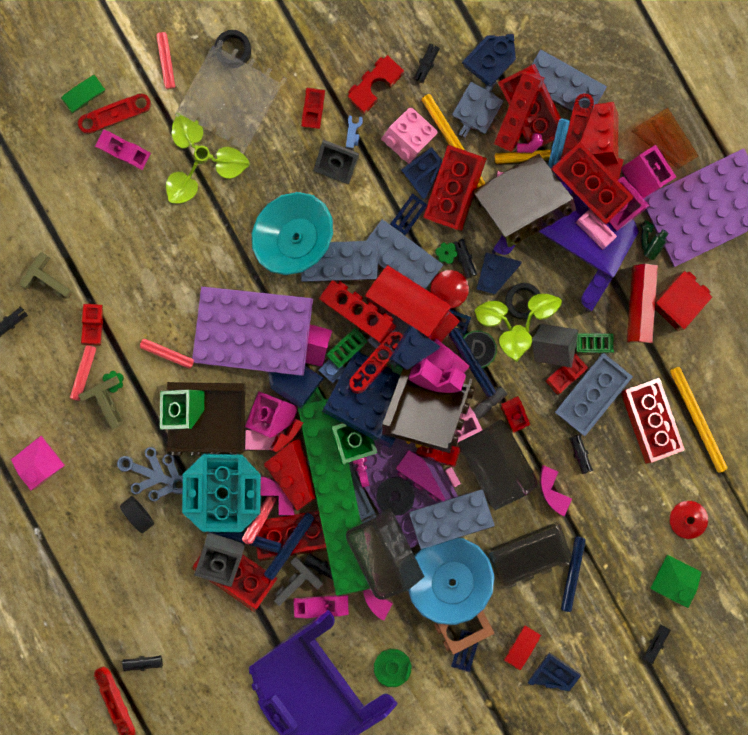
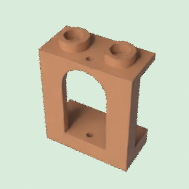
M483 610L477 615L483 629L458 641H452L448 638L446 634L447 624H434L438 634L442 633L446 639L442 642L447 651L451 650L454 655L495 634Z

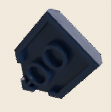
M506 34V36L487 35L462 61L463 66L483 83L491 87L516 60L514 34Z
M306 366L304 376L268 372L270 388L301 409L324 379Z

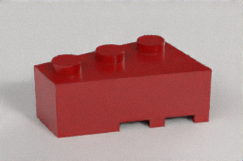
M614 102L594 105L581 139V143L602 165L618 164L619 114Z
M300 438L288 444L264 463L297 511L316 499L312 474L309 471Z

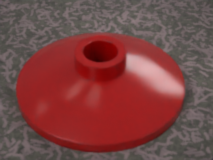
M683 501L677 504L671 511L670 526L679 537L694 539L702 535L706 530L708 515L704 507L699 503ZM692 517L693 523L688 524L687 518Z

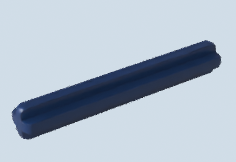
M459 330L451 331L449 336L464 361L469 365V369L485 395L491 397L496 393L493 385Z
M306 513L264 573L265 577L270 580L275 578L315 520L313 515Z
M209 532L244 543L242 541L244 532ZM256 536L252 544H249L275 553H279L281 549V543Z
M579 536L575 537L561 610L565 612L572 611L586 542L585 538Z

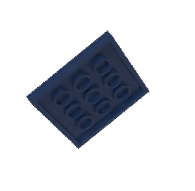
M358 351L349 361L322 412L391 449L396 438L383 435L382 424L400 375L394 373L392 369L386 366L363 393L357 394L352 392L349 381L369 358ZM368 365L365 368V372L367 374H374L376 367ZM362 373L360 374L362 375V379L359 382L354 381L355 388L358 386L362 387L361 382L365 378Z

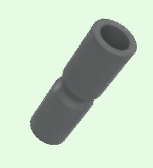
M501 386L496 389L494 395L487 397L486 400H483L473 409L478 419H481L493 406L508 395Z

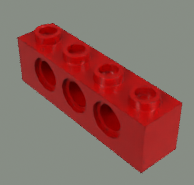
M528 70L523 72L494 142L495 145L510 152L516 149L544 82V77Z
M332 280L319 299L376 341L382 343L396 328V325L392 322L394 319L386 313L383 315L378 313L379 308L371 302L368 305L362 301L363 297L355 291L353 294L347 291L349 287L341 281L337 284ZM347 296V302L340 304L341 298ZM358 307H362V313L355 315V310ZM378 318L377 324L370 326L371 319Z

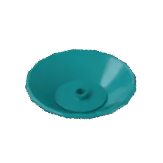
M301 192L289 193L276 198L268 203L256 218L251 233L252 250L258 262L273 273L282 275L297 274L314 266L327 252L333 236V218L326 204L312 194Z

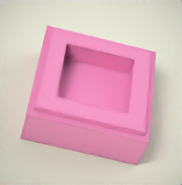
M450 466L445 469V473L453 487L460 485L461 483L452 467Z

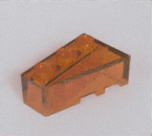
M668 107L632 131L650 147L656 145L663 157L677 169L682 168L698 157L697 152Z

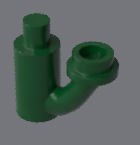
M644 220L640 224L642 228L641 246L644 251L643 254L647 258L655 260L666 244V237L669 233L662 229L660 234H655L649 243L648 234L653 232L654 225Z

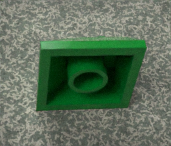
M160 391V429H192L204 411V391Z
M344 423L330 427L341 464L377 453L372 438Z
M666 555L650 589L689 608L697 592L702 572Z

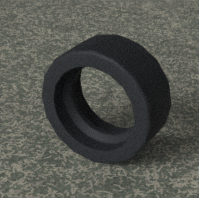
M227 30L217 37L215 53L218 60L224 66L238 68L249 60L251 44L247 36L242 32ZM236 38L243 43L244 53L239 59L230 60L223 55L222 45L227 39Z
M519 283L508 291L505 297V305L513 317L528 319L531 310L528 312L517 311L512 304V298L520 290H527L533 296L540 294V291L529 283Z
M133 496L120 505L123 514L140 533L143 534L154 525L151 516Z

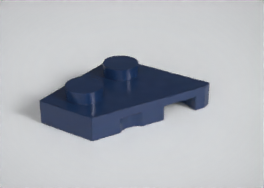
M431 147L401 170L423 200L426 198L440 170L442 160Z
M486 252L476 290L496 294L518 269L522 261Z
M409 326L390 360L403 369L408 370L438 350L440 346L414 327Z
M549 652L528 680V684L570 691L581 677V674Z

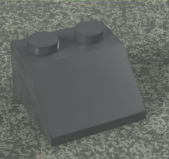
M208 532L194 576L231 587L243 555L245 544Z

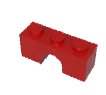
M388 55L385 58H379L374 64L376 67L371 72L368 70L361 79L363 81L358 86L356 84L353 85L348 91V100L364 115L378 102V98L371 92L372 85L381 81L391 88L404 75V70Z

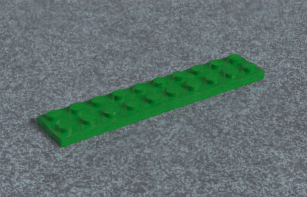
M326 399L304 404L302 409L298 407L300 420L303 422L304 440L336 596L375 587L349 463L341 464L330 428L341 424V422L322 412L328 401Z

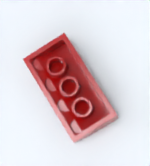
M535 63L498 82L509 106L523 72L528 70L540 75ZM544 82L522 132L527 143L532 140L533 134H540L543 140L542 146L554 141L558 122L561 119Z
M580 141L551 168L604 224H607L634 198Z
M448 145L423 218L462 231L474 198L473 190L477 189L487 158Z
M638 264L632 266L627 343H652L658 265Z
M389 265L381 272L365 295L430 339L452 307Z
M660 378L621 391L645 464L685 450Z
M319 510L306 512L313 515L315 520L290 556L327 550ZM306 513L266 519L257 536L279 542L282 548ZM256 547L259 561L275 559L278 554Z
M242 555L231 587L213 581L210 582L255 612L278 578L268 579L264 575L265 569L245 555ZM199 558L196 560V562L191 568L194 571H196Z

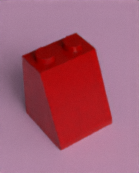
M689 271L681 272L655 299V311L676 331L685 330L712 298L710 295L711 291L703 284L700 286L695 281L697 278Z

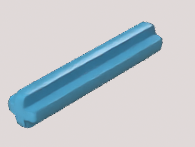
M561 118L558 122L548 162L550 169L561 159L570 123L567 119Z

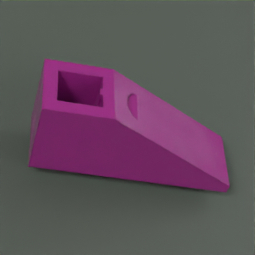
M408 449L396 467L398 470L397 475L405 480L410 478L414 481L413 486L421 491L426 489L430 492L429 497L437 502L439 500L444 502L446 499L425 460Z

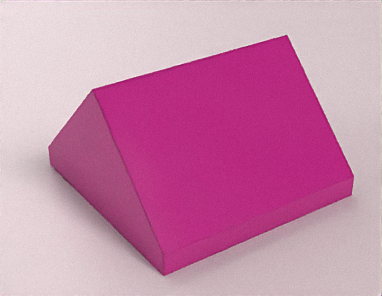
M310 324L305 363L323 366L332 330Z

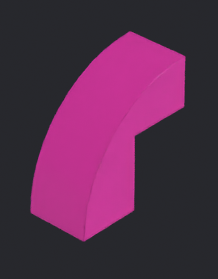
M104 129L95 145L98 149L143 170L151 154L140 146L125 141Z
M424 359L412 367L408 379L428 390L454 393L461 391L466 375L456 367L441 371L430 361Z
M542 465L539 478L542 495L554 511L565 517L572 498L551 490L558 471Z
M261 476V496H279V515H294L295 508L278 483L272 478Z
M371 569L374 587H376L381 574ZM374 588L363 590L366 603L371 611L384 621L393 602L373 592Z
M348 595L293 598L294 618H314L327 610L333 616L349 615Z

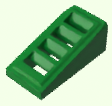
M354 328L325 356L339 369L364 347L368 341ZM347 341L354 348V350H352L345 342ZM340 347H342L349 355L346 356L344 352L340 349ZM335 351H336V352L338 353V355L343 359L342 361H340V360L334 355V352H335Z
M578 333L575 353H614L613 333ZM582 338H585L586 349H582ZM589 338H593V349H590ZM597 338H600V349H597ZM604 338H608V349H604Z

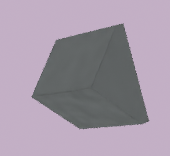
M323 140L313 171L349 184L359 160V153Z
M541 324L532 339L535 362L572 368L579 330Z

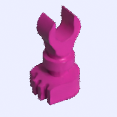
M367 457L352 461L353 465H357L355 469L359 473L362 488L370 486L366 473L367 465H364Z

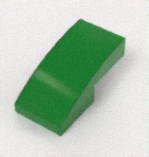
M92 75L64 94L61 99L73 114L88 105L89 101L103 94L105 88L97 77Z

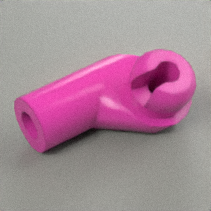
M536 133L532 135V140L529 143H517V153L535 152L543 144L542 136Z

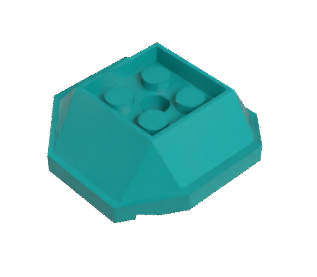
M203 454L183 473L182 513L202 532H242L261 513V474L243 454ZM225 488L228 491L227 497H220L218 489Z

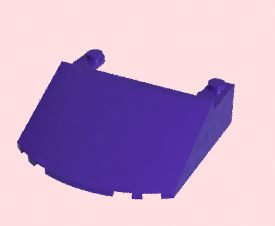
M557 176L574 199L576 211L556 221L553 225L545 227L538 233L598 270L581 297V302L586 308L585 311L589 313L594 309L610 281L614 278L639 230L634 220L618 231L608 222L605 225L617 237L602 250L576 223L590 208ZM502 235L492 253L495 254L497 252L501 255H507L513 250L515 245L508 248L506 240Z
M329 610L301 627L249 666V674L252 675L253 679L252 688L253 691L256 690L259 698L257 702L270 724L280 735H359L386 718L398 704L389 694H382L365 706L358 699L315 640L331 629L335 623L334 616Z

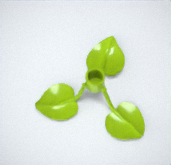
M178 113L173 122L172 139L182 149L191 145L195 149L193 155L195 162L188 176L184 172L179 171L172 173L168 177L166 192L168 201L173 204L185 203L196 195L198 183L190 178L198 164H204L208 159L217 162V173L226 179L237 177L250 165L246 156L232 147L220 148L217 151V159H215L207 147L194 145V143L201 141L204 133L203 128L197 120L182 113Z
M537 294L533 296L528 302V308L531 312L528 315L526 327L516 325L512 328L507 318L504 317L508 313V308L499 301L485 302L479 305L474 312L478 322L486 327L497 326L501 320L505 322L509 331L504 332L500 336V347L508 357L518 362L532 344V337L528 333L532 316L534 315L539 320L551 317L560 308L562 300L550 294Z

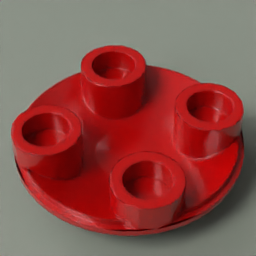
M446 270L440 272L433 279L431 293L451 305V308H455L466 300L469 286L466 278L461 273L454 270Z

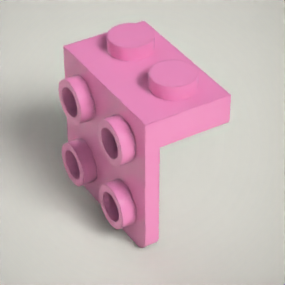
M409 108L388 128L381 140L395 151L401 159L410 164L438 132L413 108Z

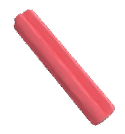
M165 32L157 33L156 37L164 86L166 89L175 88L167 34Z
M142 339L140 343L141 349L191 369L194 364L192 358L147 339Z
M86 345L70 395V398L80 401L78 395L84 391L96 352V348Z
M266 496L261 505V513L251 522L242 537V541L245 544H252L277 502V498L274 496Z

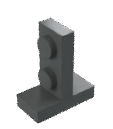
M297 555L290 563L300 574L295 573L288 580L290 584L286 588L282 586L275 593L277 597L274 601L279 606L306 579L316 589H319L324 583Z

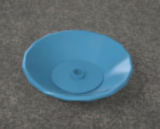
M457 538L420 550L408 570L407 588L411 602L422 616L437 624L457 625L472 620L485 609L493 594L494 572L490 559L478 545L464 538ZM451 580H456L454 586H450Z

